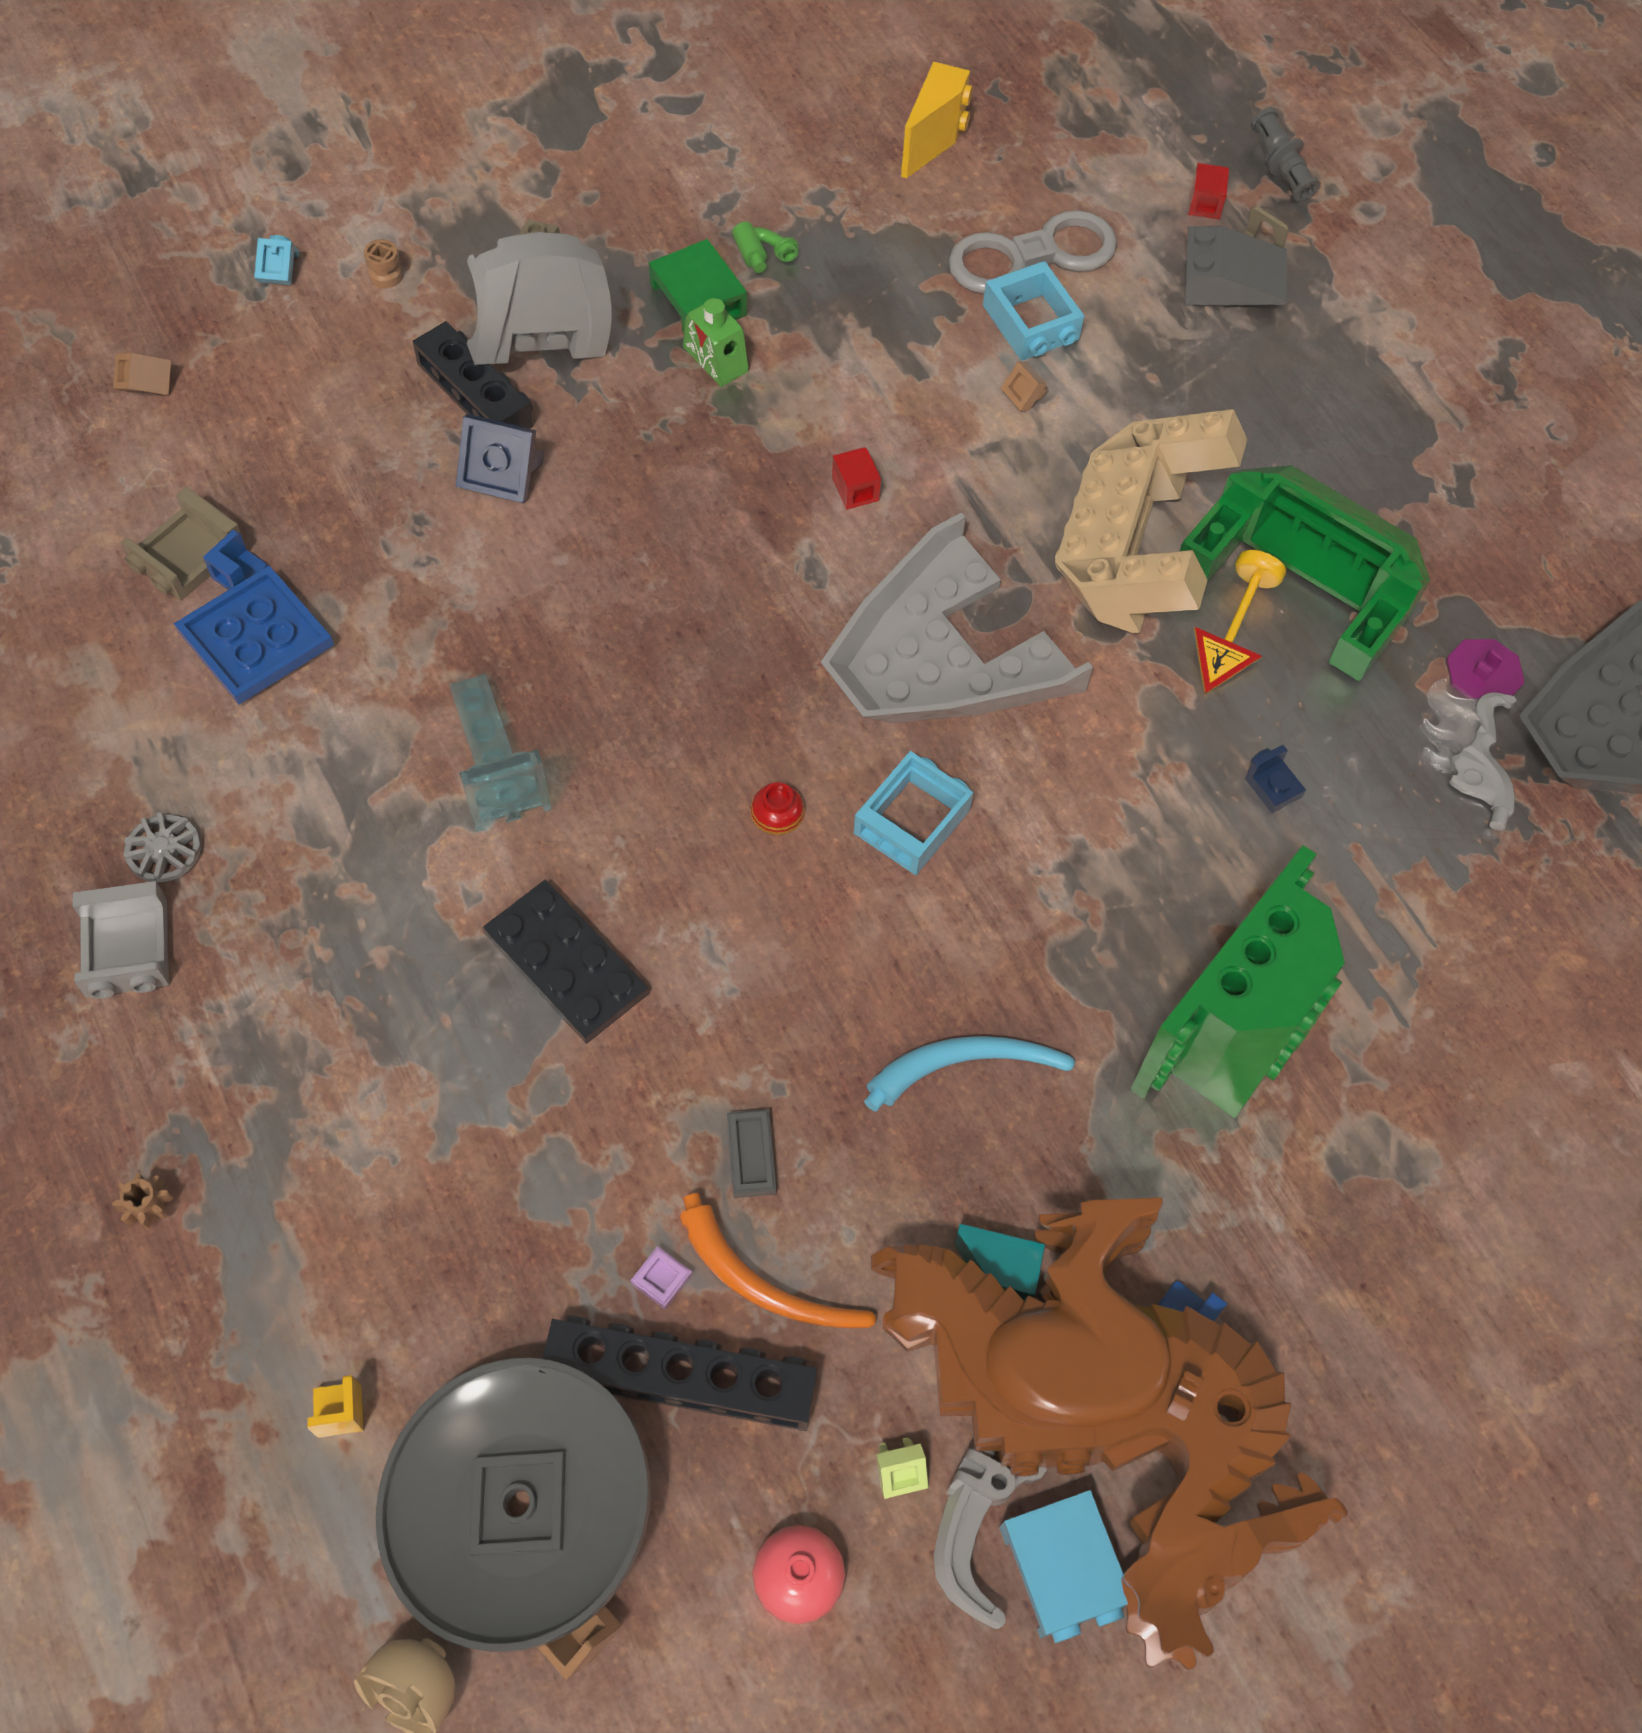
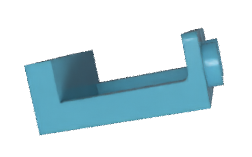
M1091 1490L1008 1519L1001 1524L999 1528L1005 1545L1010 1544L1037 1617L1039 1623L1037 1631L1040 1639L1052 1635L1054 1642L1058 1643L1081 1634L1078 1624L1095 1618L1098 1627L1125 1617L1122 1608L1128 1602L1122 1588L1121 1578L1123 1573Z

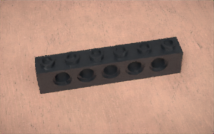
M573 1315L565 1316L564 1321L552 1319L542 1359L562 1363L582 1371L600 1383L612 1395L807 1432L817 1368L809 1367V1361L805 1359L785 1356L783 1361L765 1358L766 1354L764 1352L750 1348H740L739 1353L721 1350L722 1346L708 1340H696L695 1345L677 1342V1336L665 1332H652L651 1337L634 1334L633 1328L622 1324L611 1323L605 1329L590 1326V1320ZM591 1345L601 1346L605 1352L598 1362L589 1364L581 1360V1354L585 1348ZM641 1353L648 1357V1364L641 1371L631 1372L624 1367L626 1359L632 1354ZM684 1361L692 1366L693 1371L688 1378L675 1380L668 1375V1370L672 1364ZM723 1369L732 1371L737 1377L735 1384L726 1389L718 1388L712 1382L714 1374ZM764 1378H773L779 1382L781 1390L775 1396L764 1397L758 1393L756 1385Z

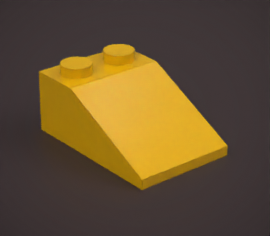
M933 61L905 125L901 177L908 178L954 145L960 131H966L970 118V112L966 111V106H969L973 93V86L969 85V70Z

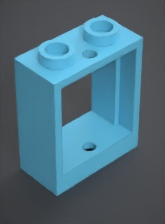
M1045 261L986 281L983 307L1021 361L1034 356H1041L1047 351L1063 345H1070L1080 339L1084 315ZM1043 295L1058 318L1028 329L1013 306Z
M910 751L855 814L853 834L914 875H917L969 813L974 792L962 780L951 778L939 770L930 759L919 757ZM909 782L951 809L924 843L882 816L884 811Z

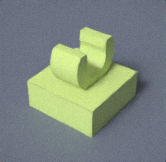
M907 1437L903 1438L904 1448L888 1451L885 1443L879 1445V1454H876L879 1482L884 1499L928 1488L926 1458L921 1443L913 1445V1442Z

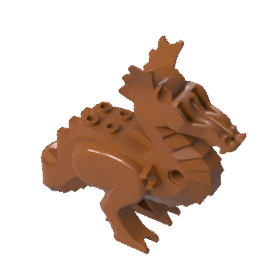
M1161 1197L1089 1200L1081 1203L1078 1213L1039 1214V1223L1049 1230L1034 1231L1035 1240L1037 1243L1045 1244V1248L1061 1255L1047 1269L1044 1277L1047 1285L1040 1290L1039 1300L1028 1296L1023 1301L1011 1286L1005 1291L991 1273L985 1275L972 1259L966 1263L947 1248L943 1249L937 1246L905 1244L904 1246H889L872 1254L871 1270L895 1279L894 1308L883 1316L884 1331L907 1352L928 1345L934 1346L940 1416H971L975 1451H999L1001 1466L1011 1467V1475L1017 1477L1039 1474L1040 1467L1057 1468V1473L1062 1475L1080 1474L1085 1472V1466L1096 1465L1104 1462L1112 1471H1115L1154 1451L1162 1453L1171 1462L1175 1471V1487L1173 1492L1133 1517L1129 1522L1142 1545L1139 1550L1138 1560L1121 1578L1123 1592L1128 1602L1125 1605L1127 1610L1125 1630L1129 1634L1141 1637L1144 1641L1145 1664L1148 1667H1154L1163 1660L1175 1659L1185 1669L1191 1670L1196 1666V1657L1193 1649L1204 1657L1211 1656L1214 1653V1647L1204 1630L1200 1615L1209 1612L1223 1599L1225 1589L1235 1586L1257 1566L1262 1554H1278L1294 1550L1312 1537L1321 1527L1326 1525L1328 1519L1337 1524L1341 1518L1347 1516L1348 1511L1342 1501L1337 1498L1328 1499L1312 1478L1300 1472L1297 1475V1481L1301 1491L1290 1486L1278 1483L1273 1484L1271 1490L1278 1505L1263 1500L1259 1501L1257 1508L1260 1517L1244 1520L1225 1527L1216 1524L1231 1509L1229 1503L1245 1493L1252 1485L1251 1481L1268 1472L1276 1464L1273 1456L1291 1437L1286 1432L1291 1403L1285 1402V1373L1276 1372L1258 1341L1251 1345L1225 1322L1219 1325L1188 1306L1181 1312L1156 1304H1152L1150 1308L1133 1305L1109 1286L1104 1278V1274L1119 1258L1136 1254L1144 1248L1146 1240L1151 1234V1226L1157 1221L1158 1211L1162 1207L1163 1200ZM1219 1414L1225 1416L1229 1420V1422L1222 1419V1417Z

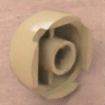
M403 1639L385 1644L371 1656L354 1681L356 1691L371 1709L379 1702L391 1712L384 1720L406 1733H436L454 1702L456 1685L452 1669L444 1659L446 1652L439 1644L430 1639H423L421 1642Z

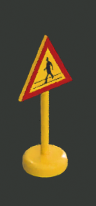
M1246 550L1238 555L1235 570L1238 576L1249 584L1225 639L1194 627L1204 695L1262 658V655L1234 644L1233 641L1257 587L1275 588L1285 578L1286 568L1284 564L1268 553L1258 550Z

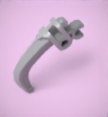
M974 1447V1449L967 1450L946 1493L949 1497L942 1515L934 1550L935 1576L948 1599L956 1606L994 1629H1000L1005 1624V1614L981 1593L971 1574L970 1561L976 1535L990 1505H1002L1009 1499L1014 1489L1023 1483L1031 1484L1038 1482L1047 1469L1046 1467H1040L1039 1474L1017 1477L1011 1475V1467L1001 1466V1463L994 1460L995 1451H975Z

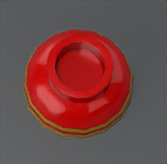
M774 782L762 787L754 795L750 814L752 821L760 830L768 834L783 835L796 830L803 822L805 806L803 798L796 789L782 782Z

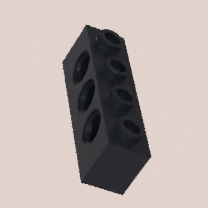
M445 321L412 341L418 366L466 414L529 429L533 427L531 415L533 406L527 395L516 391L511 386L508 377L502 371L497 372L491 364L475 365L467 346L468 339L462 331H456Z

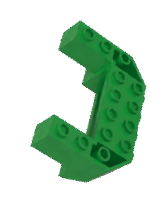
M1292 465L1242 469L1231 473L1227 478L1222 496L1185 538L1180 548V551L1193 550L1208 583L1243 541L1258 551L1274 556L1286 568L1358 610L1360 613L1340 637L1328 663L1359 682L1415 611L1430 582L1415 537Z

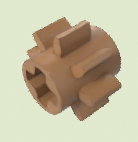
M138 1172L135 1174V1179L126 1184H118L121 1190L120 1199L112 1202V1206L118 1212H124L121 1221L126 1226L130 1227L138 1220L146 1230H149L152 1222L159 1218L166 1219L168 1217L164 1212L165 1203L173 1200V1196L167 1190H161L164 1182L159 1176L155 1175L148 1182Z

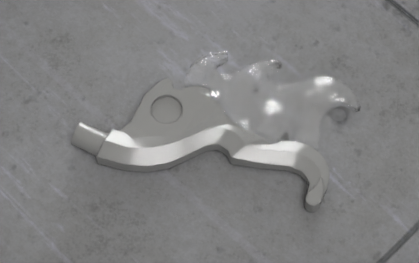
M1445 678L1437 680L1432 684L1427 700L1430 708L1436 714L1439 724L1433 726L1425 719L1423 730L1427 738L1437 747L1439 753L1435 754L1427 747L1423 750L1424 758L1435 770L1454 774L1449 783L1461 793L1483 799L1491 805L1493 814L1489 826L1494 830H1504L1508 817H1511L1514 812V789L1508 774L1492 757L1489 748L1493 747L1496 743L1494 708L1497 706L1512 708L1516 698L1512 695L1495 692L1487 693L1480 699L1458 698L1450 695L1444 689V684L1447 681Z

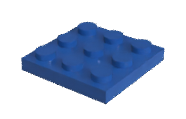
M270 566L265 567L174 623L177 632L238 705L334 645L331 635Z

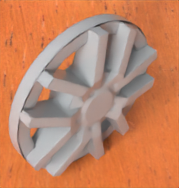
M159 812L157 816L148 819L142 818L141 823L132 830L128 837H125L123 853L129 868L139 878L150 882H168L181 877L194 866L200 855L201 840L196 828L187 818ZM166 822L174 823L169 828L166 826ZM159 824L160 831L153 834L150 827ZM184 828H187V829H188V831H186V832H184L183 834H181V835L175 837V836L178 835ZM145 830L147 836L138 837ZM193 839L194 845L192 850L183 846ZM133 846L145 847L143 849L132 851ZM179 853L189 857L184 864L176 859ZM143 859L139 868L133 862V860ZM156 863L154 874L147 873L152 864ZM168 863L177 868L172 872L164 873Z

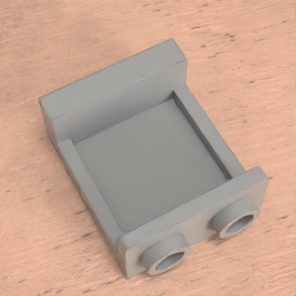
M156 881L73 893V908L80 917L81 973L74 974V983L86 998L106 999L112 997L114 993L128 991L147 993L155 990L156 987L169 986L167 898Z

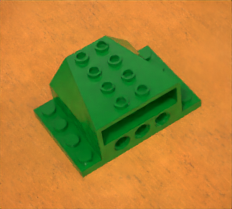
M1302 845L1160 1026L1130 1088L1131 1091L1144 1099L1152 1088L1159 1092L1171 1075L1174 1074L1230 1116L1236 1118L1266 1077L1272 1081L1275 1080L1343 983L1337 976L1343 968L1345 961L1332 910L1329 906L1304 890L1315 875V872L1309 869L1317 856L1315 852Z

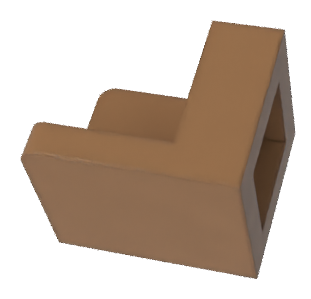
M116 353L113 389L168 395L171 360L135 353Z
M604 1606L580 1628L561 1639L540 1646L538 1649L563 1678L568 1680L602 1652L621 1629L622 1625Z

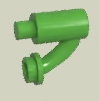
M741 222L732 230V236L745 264L753 267L756 273L763 272L767 267L765 263L767 254L761 242L772 245L776 257L783 262H790L798 256L799 246L794 238H783L769 229L754 227L750 222Z

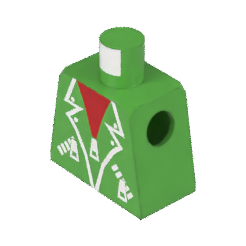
M717 298L709 299L702 306L686 315L683 347L720 387L748 372L743 329L725 310L722 300Z

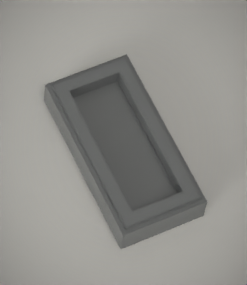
M769 1109L727 1113L733 1197L744 1198L776 1195Z

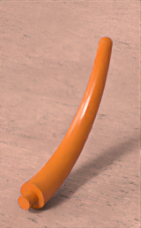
M699 1193L689 1194L683 1198L686 1211L682 1212L679 1218L682 1226L688 1231L690 1243L706 1266L723 1283L743 1298L767 1311L803 1323L835 1328H870L875 1325L877 1318L872 1311L837 1308L811 1302L787 1293L764 1280L751 1270L732 1250L717 1224L712 1206L702 1205Z

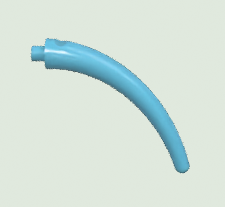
M969 1036L941 1040L914 1049L883 1068L882 1072L874 1076L867 1084L870 1094L864 1100V1103L875 1112L883 1104L892 1106L900 1095L919 1079L938 1069L960 1062L978 1059H1014L1070 1071L1075 1066V1060L1072 1056L1058 1050L1012 1038Z

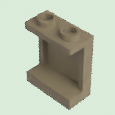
M187 486L176 495L181 510L138 545L128 537L121 542L127 554L124 559L129 567L139 575L144 572L150 577L151 582L163 594L170 592L180 601L211 576L203 556L232 530L241 534L237 523Z

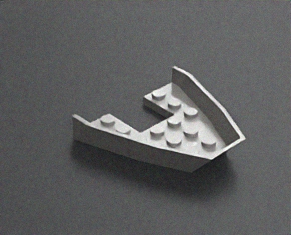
M962 512L930 529L861 602L821 660V664L863 717L889 723L975 716L1085 692L1093 666L1087 662L1075 668L1045 631L985 664L946 618L999 589L1001 581L963 536L966 517Z

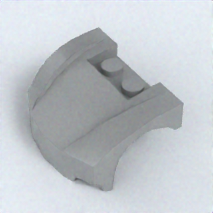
M536 232L498 239V247L479 254L477 257L473 254L469 255L467 263L473 278L477 298V326L472 338L467 340V346L475 365L508 363L510 352L569 349L573 359L605 357L611 331L612 305L606 273L597 250L583 245L577 237L572 235Z

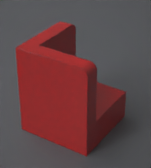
M1197 163L1191 185L1188 215L1220 220L1227 196L1228 167Z
M863 447L833 455L832 480L845 509L848 510L878 502L881 478L868 449Z

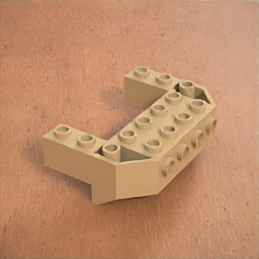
M1234 409L1132 422L1091 452L1087 467L1083 470L1078 494L1074 497L1069 521L1064 528L1060 549L1057 550L1055 555V564L1057 569L1061 571L1073 594L1099 622L1131 633H1140L1145 613L1199 610L1207 578L1193 550L1137 554L1153 502L1180 499L1188 472L1240 467L1247 437Z

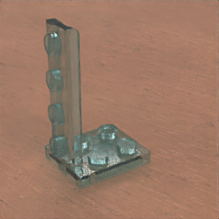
M484 673L478 675V677L457 683H449V688L475 764L469 770L459 772L476 832L484 830L482 825L484 822L505 817L506 823L522 819L521 811L541 805L544 812L551 810L543 764L538 749L530 752L512 753L486 674Z

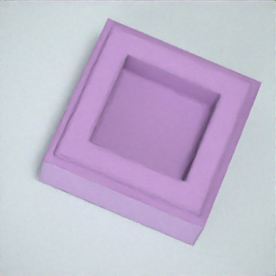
M657 1246L630 1281L632 1286L666 1310L692 1277V1271Z

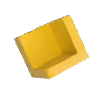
M353 1375L343 1376V1384L313 1388L314 1417L307 1418V1428L317 1438L364 1431L362 1386Z

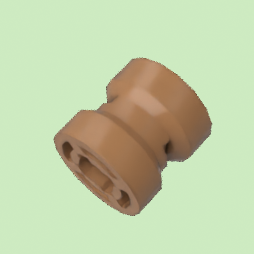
M385 239L374 240L366 245L364 258L372 284L383 289L399 284L403 278V272L399 263L396 245L390 240Z

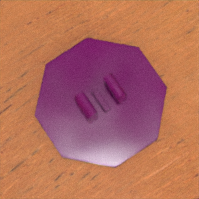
M1464 639L1446 658L1451 686L1474 703H1477L1487 693L1495 692L1513 696L1525 683L1519 656L1495 639Z

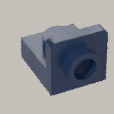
M1284 745L1273 750L1266 748L1258 752L1251 759V767L1245 778L1271 813L1302 798L1306 791L1284 762L1288 752Z

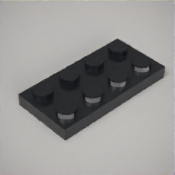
M546 879L482 927L484 934L585 1044H588L649 995V989Z

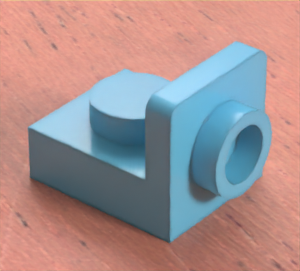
M271 235L269 239L258 238L254 275L257 282L292 284L294 258H299V250L289 238L281 235Z

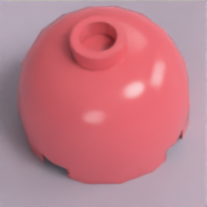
M804 1525L784 1527L769 1536L756 1554L752 1571L755 1593L764 1609L780 1621L797 1625L816 1621L830 1612L842 1594L846 1576L843 1556L834 1541L819 1529Z

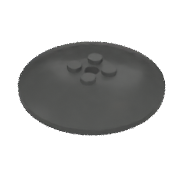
M537 1358L499 1360L481 1365L451 1380L427 1399L409 1419L389 1454L378 1489L376 1504L378 1549L385 1573L397 1597L406 1609L430 1631L452 1643L474 1650L508 1653L529 1650L561 1639L580 1628L594 1617L621 1587L632 1569L644 1539L650 1511L651 1488L647 1456L641 1437L624 1407L607 1389L582 1371L562 1363ZM518 1492H527L530 1498L528 1510L520 1517H512L509 1512L511 1498Z

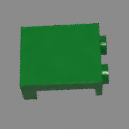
M708 239L649 262L650 285L653 290L661 288L681 316L683 333L686 315L712 298L722 300L725 310L735 320L747 316V291Z

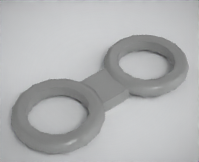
M1080 210L1064 211L1051 217L1043 225L1042 230L1014 236L1013 240L1004 235L990 232L974 233L962 238L952 248L948 262L951 274L961 286L972 292L984 294L986 281L992 279L975 276L963 264V258L975 249L992 248L1006 254L1013 266L1007 274L1045 261L1047 264L1054 263L1066 270L1082 272L1092 271L1104 266L1114 256L1117 240L1112 227L1101 217ZM1067 226H1081L1096 232L1101 238L1103 246L1098 252L1089 256H1075L1062 251L1055 244L1053 236L1060 229Z

